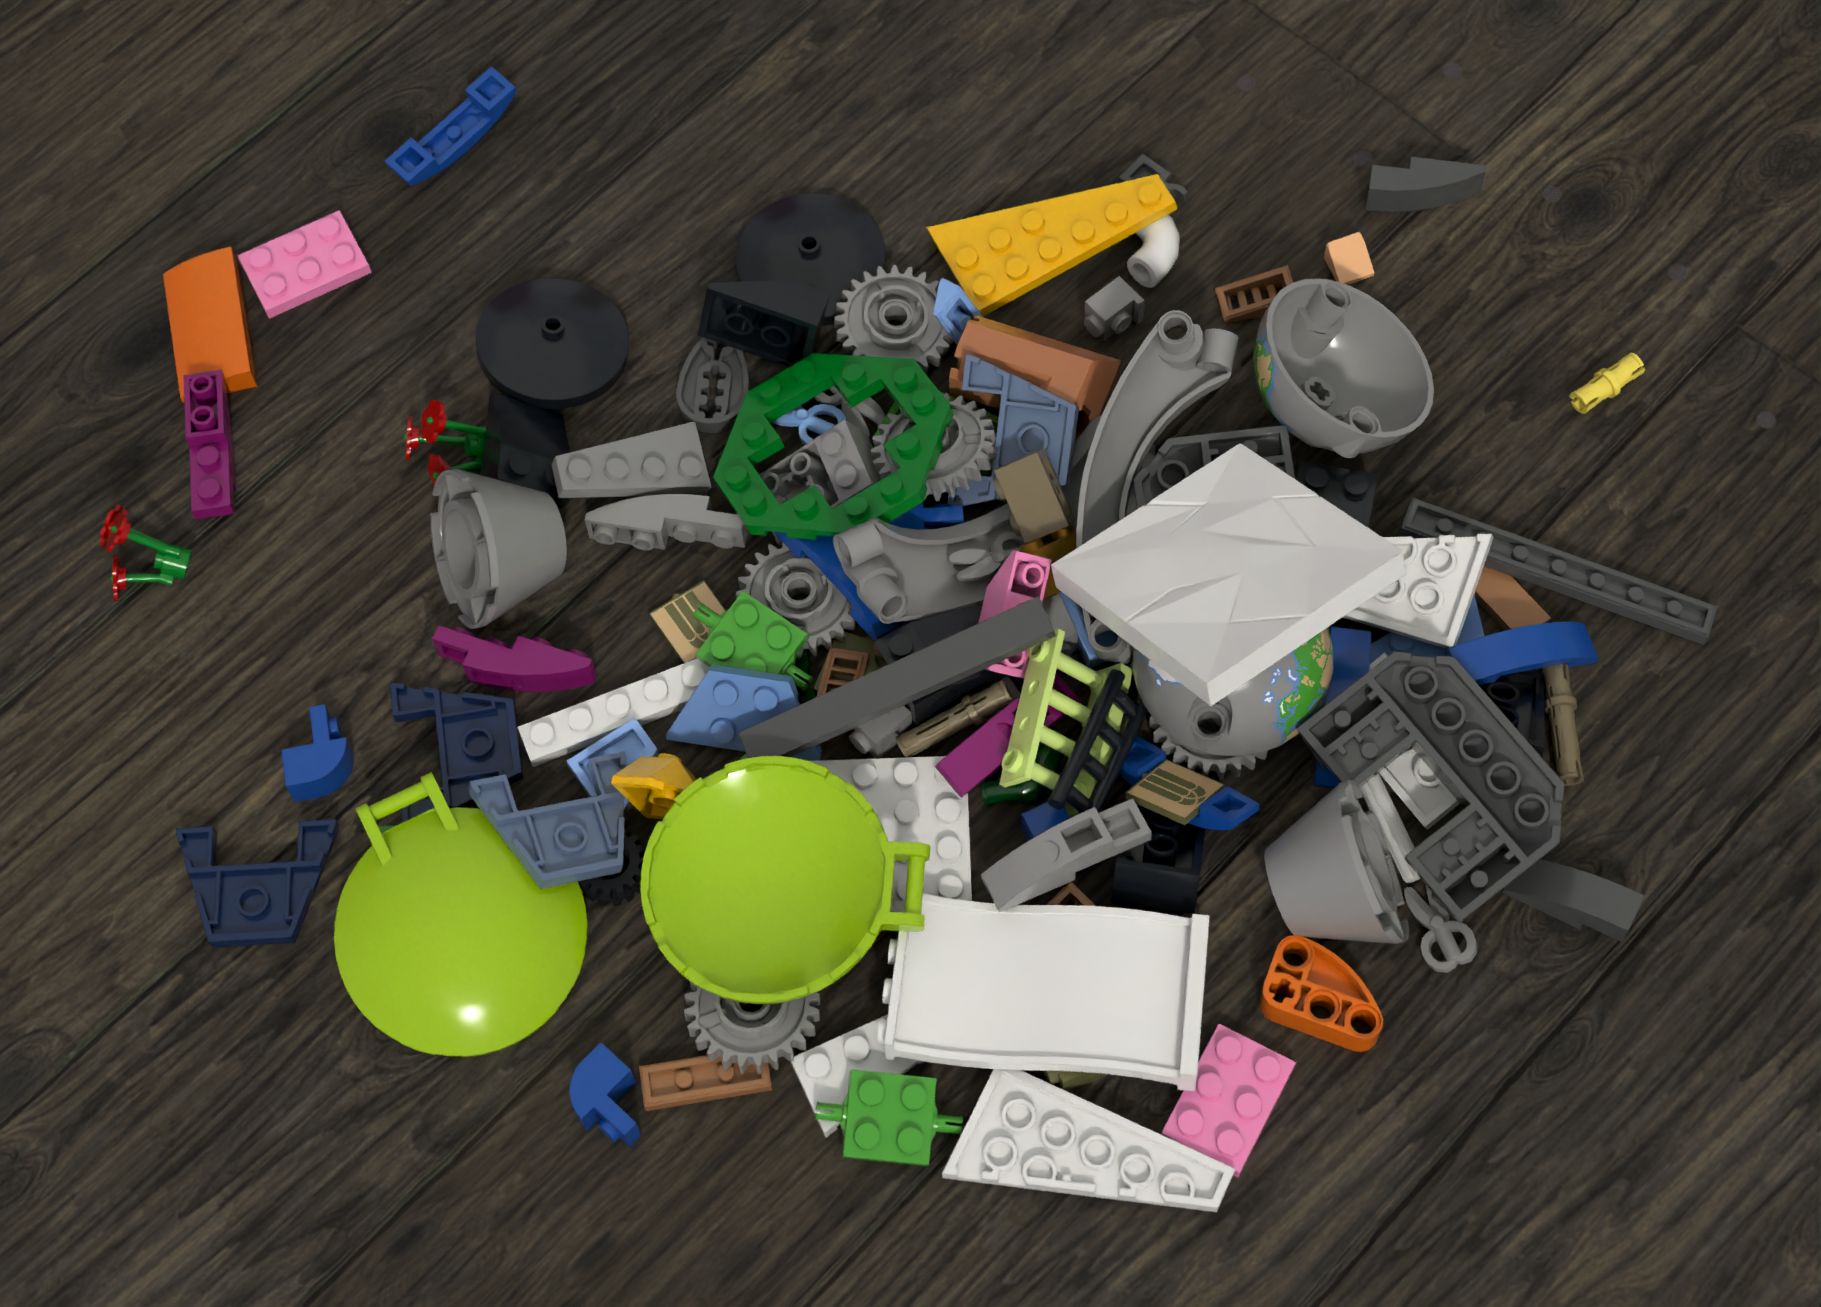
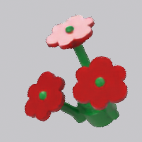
M434 399L430 401L428 408L423 411L421 434H419V427L412 426V416H408L407 434L403 436V439L407 441L406 460H410V449H418L419 442L464 445L466 457H472L474 460L449 467L446 461L443 462L439 455L430 454L428 472L433 485H435L438 476L443 471L459 469L468 472L481 469L486 427L447 420L443 402ZM445 428L469 433L465 437L438 435Z
M117 504L115 509H111L106 517L105 525L100 533V545L104 548L106 547V552L110 553L117 543L122 545L126 539L157 550L153 568L160 569L161 572L160 574H127V567L119 566L118 556H114L113 575L110 576V580L113 582L114 602L119 601L120 590H127V582H159L172 586L174 577L184 579L192 550L167 544L131 529V523L127 522L126 516L128 510L123 509V506Z

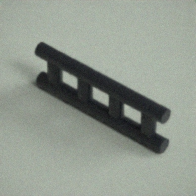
M1116 669L1110 671L1048 799V804L1051 807L1063 809L1067 801L1079 813L1096 807L1098 813L1102 811L1148 713L1140 695L1134 701L1120 689L1125 679L1123 672ZM1112 704L1127 716V720L1120 733L1105 721ZM1097 736L1112 748L1105 766L1089 753ZM1081 769L1085 770L1097 781L1089 799L1074 787Z

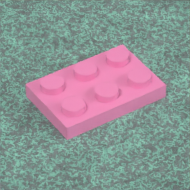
M340 210L237 255L269 319L372 273Z
M1218 1024L1198 1062L1195 1091H1183L1161 1135L1235 1168L1233 1176L1238 1178L1291 1076L1296 1062Z

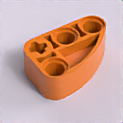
M1297 935L1287 936L1280 941L1262 988L1259 1003L1262 1014L1272 1022L1352 1051L1364 1052L1374 1047L1382 1030L1383 1017L1362 979L1347 963L1319 943ZM1288 954H1296L1303 959L1304 964L1291 966L1286 963L1283 957ZM1278 993L1286 995L1282 1003L1274 1000ZM1314 1006H1323L1329 1010L1331 1016L1326 1019H1319L1311 1013L1310 1009ZM1358 1020L1364 1021L1369 1024L1372 1032L1367 1034L1358 1033L1352 1028L1351 1023Z

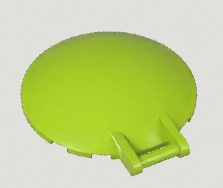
M784 756L752 757L724 765V769L716 771L704 779L698 778L674 799L675 803L665 814L662 821L657 822L643 857L640 884L642 907L646 922L658 948L681 975L705 991L725 999L751 1004H774L806 997L831 985L849 972L870 949L880 930L919 932L925 928V916L921 914L925 861L930 860V845L917 842L888 841L879 818L865 797L851 783L848 784L839 776L831 773L829 769L807 760ZM895 861H908L904 912H891Z
M432 772L420 777L421 782L370 806L365 803L355 808L372 846L357 862L342 890L334 923L335 955L340 975L352 1000L363 1015L387 1036L406 1047L431 1055L480 1056L517 1044L545 1025L559 1010L572 987L575 986L585 958L588 928L586 906L578 881L540 889L481 809L449 808ZM430 797L434 808L381 833L376 823L377 820L423 798Z

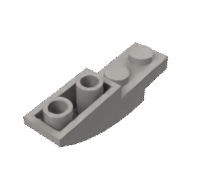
M660 494L625 499L586 513L584 519L589 538L607 545L614 544L615 542L630 544L640 550H652L653 548L665 550L669 536L687 543L697 540L710 542L720 548H732L733 546L745 548L748 536L747 528L738 515L712 511L710 496Z
M1133 798L1098 813L1096 807H1093L1048 829L1013 850L982 873L981 879L998 912H1002L1074 881L1075 872L1150 841L1152 832Z

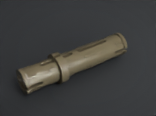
M1560 664L1542 668L1546 687L1544 711L1549 714L1556 774L1563 781L1564 786L1577 785L1584 781L1575 723V710L1578 706L1577 699L1572 696L1568 664Z
M1001 679L973 696L970 694L961 698L962 702L896 736L897 744L905 758L915 756L972 724L978 726L984 723L985 717L1012 703L1014 698L1005 681Z

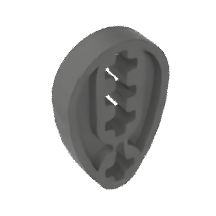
M702 338L688 355L680 372L676 388L678 409L686 423H696L698 431L705 433L724 432L733 428L746 393L750 390L747 363L743 351L727 345L722 348L720 358L716 361L714 349L717 348L718 342ZM718 375L721 379L717 382L719 396L715 398L716 413L713 414V418H706L705 414L709 412L708 398L711 396L710 381L713 380V376Z

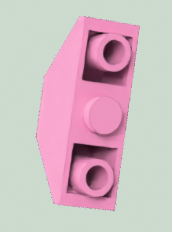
M1013 550L986 588L979 623L1039 596L1042 602L1052 560ZM1029 649L987 667L985 670L1024 679L1029 661Z

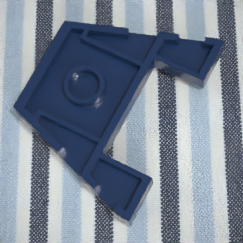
M390 683L392 714L395 722L436 716L442 786L439 788L449 808H463L475 802L468 792L469 781L506 774L510 785L524 778L517 728L516 705L512 698L463 692L460 695L440 692L439 688L424 686V689L406 687L403 683ZM428 796L402 808V821L405 822L434 808L430 797Z
M336 819L299 821L297 861L215 866L217 832L213 826L176 828V836L185 859L184 863L193 885L194 896L207 939L212 948L296 942L339 832V824Z

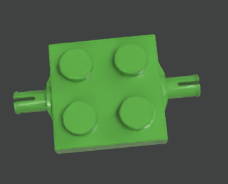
M742 591L732 606L722 615L717 614L703 603L698 606L700 611L697 609L694 611L693 618L698 619L711 628L709 637L695 654L697 659L707 666L719 665L792 676L795 685L802 691L808 688L806 683L811 684L813 677L795 666L797 654L809 639L808 634L746 592Z
M852 1069L849 1071L848 1092L842 1105L817 1101L815 1109L832 1112L817 1111L815 1113V1120L840 1122L843 1133L841 1158L917 1166L929 1165L931 1142L936 1132L961 1135L962 1126L946 1125L945 1123L956 1125L963 1123L962 1116L937 1114L935 1105L937 1078Z

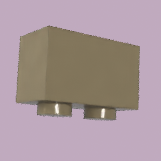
M1045 447L1005 463L994 470L996 477L993 478L996 492L1002 500H1007L1012 514H1009L1012 529L1017 536L1022 535L1025 544L1068 527L1075 521V517Z

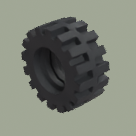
M624 828L623 855L628 860V866L620 876L612 879L596 877L578 881L581 891L586 893L588 899L593 902L597 899L600 905L607 906L608 901H613L614 906L621 905V899L626 898L628 902L633 900V893L635 891L639 894L641 893V869L645 850L639 838L635 834L630 835L628 829Z

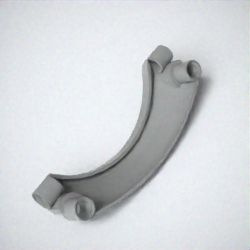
M1172 310L1160 318L1145 338L1112 392L1088 452L1080 487L1076 548L1127 516L1134 478L1154 441L1183 410L1201 397L1221 387L1230 379L1239 340L1236 334L1215 328L1206 329L1203 334L1200 326L1193 324L1191 317L1185 312ZM1173 328H1182L1186 331V335L1178 340H1172L1166 336ZM1082 608L1088 639L1094 654L1102 660L1114 662V665L1122 663L1132 669L1133 646L1119 635L1114 645L1109 647L1100 646L1097 643L1099 635L1105 631L1112 630Z
M1102 415L1093 419L1076 440L1069 485L1061 486L1075 517V521L1072 523L1075 529L1077 528L1078 504L1083 471ZM1154 445L1151 446L1143 459L1138 473L1143 467L1146 468L1154 459ZM1134 484L1129 497L1127 515L1137 510ZM1006 503L986 515L951 527L921 530L901 528L874 517L833 537V545L845 575L857 586L858 597L881 622L890 624L893 622L925 619L976 604L983 605L986 588L998 570L985 579L974 582H962L957 579V574L972 565L950 564L946 559L952 553L962 549L977 548L991 552V544L998 535L1013 531L1009 520V514H1012L1009 504ZM1052 534L1041 537L1043 544L1054 540ZM1013 541L1002 544L1003 550L1021 546Z

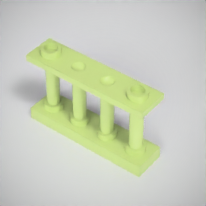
M1061 629L1054 630L1055 637L1029 648V661L1008 749L1002 759L1003 770L999 785L1006 788L1032 779L1053 790L1060 775L1035 762L1039 742L1068 757L1076 742L1044 726L1048 705L1081 722L1082 727H1084L1110 671L1116 669L1124 673L1125 679L1120 689L1128 695L1133 669L1119 663L1099 671H1094L1061 652L1065 632ZM1057 669L1090 686L1091 694L1088 707L1052 688ZM1112 704L1105 719L1118 733L1121 727L1123 712ZM1097 736L1089 753L1105 766L1112 748ZM1081 769L1074 787L1089 799L1097 781L1085 770ZM1066 801L1065 810L1070 818L1080 814Z

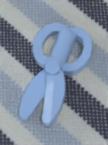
M800 405L771 423L788 427L797 426L799 428V438L806 445L814 440L807 435L808 431L821 435L835 426V424L816 416L821 414L830 415L836 418L838 423L846 420V416L840 409L832 405H815L808 411Z

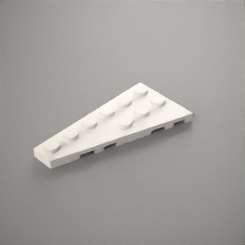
M1477 534L1476 537L1440 535L1439 538H1412V536L1383 537L1403 551L1406 575L1342 618L1445 649L1456 646L1491 547L1493 535Z
M993 1069L942 1173V1178L1217 1212L1234 1175L1235 1168L1022 1070Z

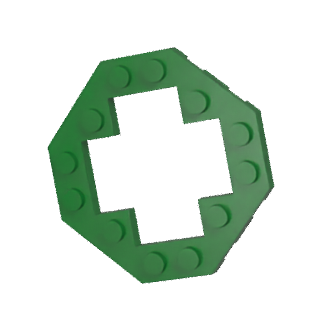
M813 353L746 393L713 478L751 535L766 536L769 531L786 533L787 538L817 540L818 536L834 537L874 517L889 523L924 501L928 489L926 482L930 470H934L943 447L941 439L946 427H950L954 414L949 402L914 359ZM832 386L836 387L851 408L885 389L913 424V427L883 444L887 456L898 470L834 508H831L815 485L780 505L753 467L784 448L781 438L770 423Z

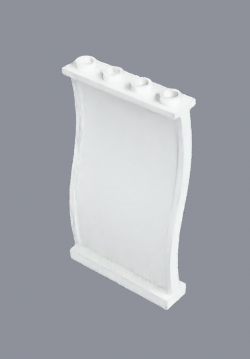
M906 886L903 901H895L894 912H904ZM923 894L921 914L925 916L924 930L919 932L899 931L898 939H890L888 964L894 965L893 979L885 978L883 988V1004H889L888 1017L880 1018L877 1035V1044H884L886 1060L902 1057L931 1063L987 1069L1076 1071L1111 1074L1175 1084L1178 1086L1177 1090L1195 1091L1210 915L1192 914L1191 918L1151 911L1083 905H1016L998 912L994 903L958 900Z

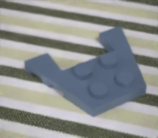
M966 354L962 390L1001 395L995 442L996 458H993L991 476L981 475V481L969 480L970 490L968 491L957 487L955 489V497L952 498L948 495L947 504L967 506L1001 499L993 483V478L996 477L994 470L1005 463L1045 447L1060 485H1069L1079 406L977 356Z
M625 751L589 758L587 768L597 796L522 811L517 810L506 774L469 781V795L540 889L621 872L624 852L623 817L625 797L611 784V780L614 774L626 767Z

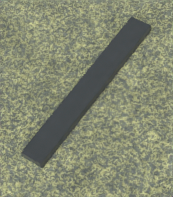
M1412 497L1399 536L1439 538L1440 535L1476 537L1477 534H1492L1493 541L1484 564L1485 567L1702 645L1709 638L1718 606Z
M1039 596L739 732V736L748 758L759 756L792 757L1055 637L1056 634Z

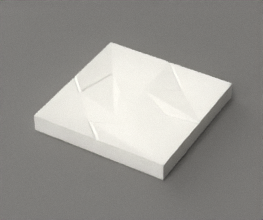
M1241 443L1155 497L1147 505L1141 506L1051 564L1057 589L1210 706L1406 575L1404 556L1401 549L1324 498L1319 497L1315 492Z

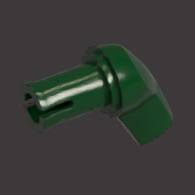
M1039 742L1035 762L1055 772L1063 754ZM1001 777L985 779L981 782L984 805L1021 800V803H1025L1028 806L1039 801L1048 788L1032 779L1006 788L999 785Z

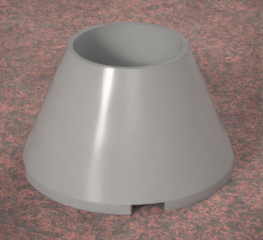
M459 469L446 470L438 476L432 493L433 496H439L438 512L430 513L434 558L445 596L449 604L457 603L463 615H458V619L466 627L475 629L488 625L563 573L567 556L565 530L558 507L549 494Z
M1350 779L1339 783L1265 849L1264 859L1270 887L1282 918L1293 935L1310 938L1400 944L1408 940L1409 924L1407 919L1403 921L1399 919L1397 906L1405 904L1399 879L1372 810L1364 813L1357 800L1364 797L1357 784Z

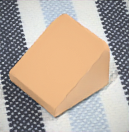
M1360 232L1327 243L1324 260L1337 282L1349 285L1374 276V269Z

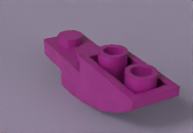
M222 370L184 375L185 438L190 449L192 514L195 519L234 514L233 490H237L236 471L224 374Z
M438 625L432 638L440 657L462 663L469 682L509 691L549 692L593 684L597 678L593 661L587 654L576 649L565 651L555 648L550 642L539 637L528 639L518 636L511 649L506 643L497 639L485 641L474 637L471 632L463 628L453 627L449 629Z
M1056 673L1052 688L1081 703L1079 698ZM1020 696L935 766L961 798L1002 767V759L1008 749ZM1048 705L1044 726L1050 728L1066 716V714Z

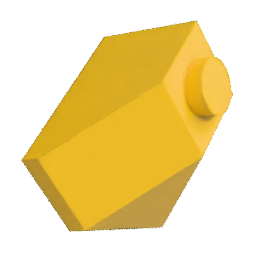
M662 753L658 757L641 756L614 774L611 784L646 818L663 819L675 803L674 799L697 779L682 764L680 758Z

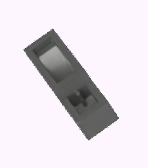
M1411 157L1408 169L1372 164L1365 210L1382 212L1417 211L1464 200L1481 192L1486 165Z
M1542 859L1508 884L1502 892L1579 930L1582 924L1620 942H1623L1645 897L1643 894L1594 874Z

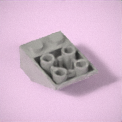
M846 420L838 423L759 474L780 505L815 485L831 508L838 506L881 480L873 464L874 460L871 454L873 446L867 433ZM773 532L777 544L782 545L781 539Z

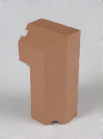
M976 315L973 317V320L970 319L967 322L956 347L954 357L959 358L958 369L951 367L949 393L956 396L961 395L965 399L974 400L975 402L1000 409V394L962 390L966 354L977 356L1078 405L1076 441L1090 422L1103 414L1112 392L1121 377L1122 361Z

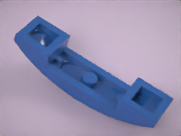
M492 66L465 89L468 98L418 143L411 137L384 161L409 186L420 183L451 165L472 148L505 111L516 94L517 89Z
M774 532L798 559L807 555L852 604L850 615L874 641L905 624L906 621L890 624L881 622L862 602L857 594V586L843 571L841 562L834 549L832 536H818L817 540L787 538L786 533Z
M1551 622L1514 628L1449 648L1445 652L1446 656L1454 657L1478 685L1493 683L1501 675L1560 664H1568L1569 668L1593 664L1599 660L1585 624L1579 622Z
M1330 627L1329 633L1333 647L1334 671L1330 690L1323 707L1369 672L1371 631ZM1316 760L1313 786L1335 788L1340 782L1328 768L1323 770Z
M1136 736L1119 774L1133 787L1142 779L1143 773H1149L1166 759V752ZM1227 786L1200 804L1199 814L1189 824L1211 830H1231L1259 811V803Z

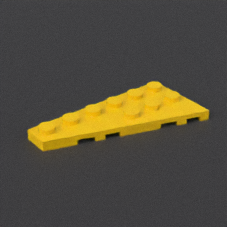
M1155 174L926 228L959 286L984 317L1177 210V206L1159 175Z

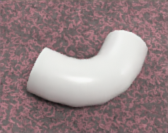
M1169 214L1135 233L1141 238L1142 246L1129 258L1127 267L1132 277L1145 287H1155L1168 274L1178 258L1180 236L1174 220Z

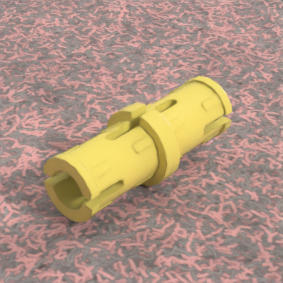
M1630 352L1613 366L1597 371L1592 380L1570 393V399H1573L1571 401L1573 407L1581 414H1585L1606 398H1613L1618 395L1622 387L1645 372V368L1642 367L1644 365L1642 360L1636 354Z

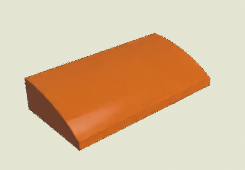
M232 247L199 255L165 272L163 278L182 403L184 402V375L222 370L227 393L257 387L239 264Z

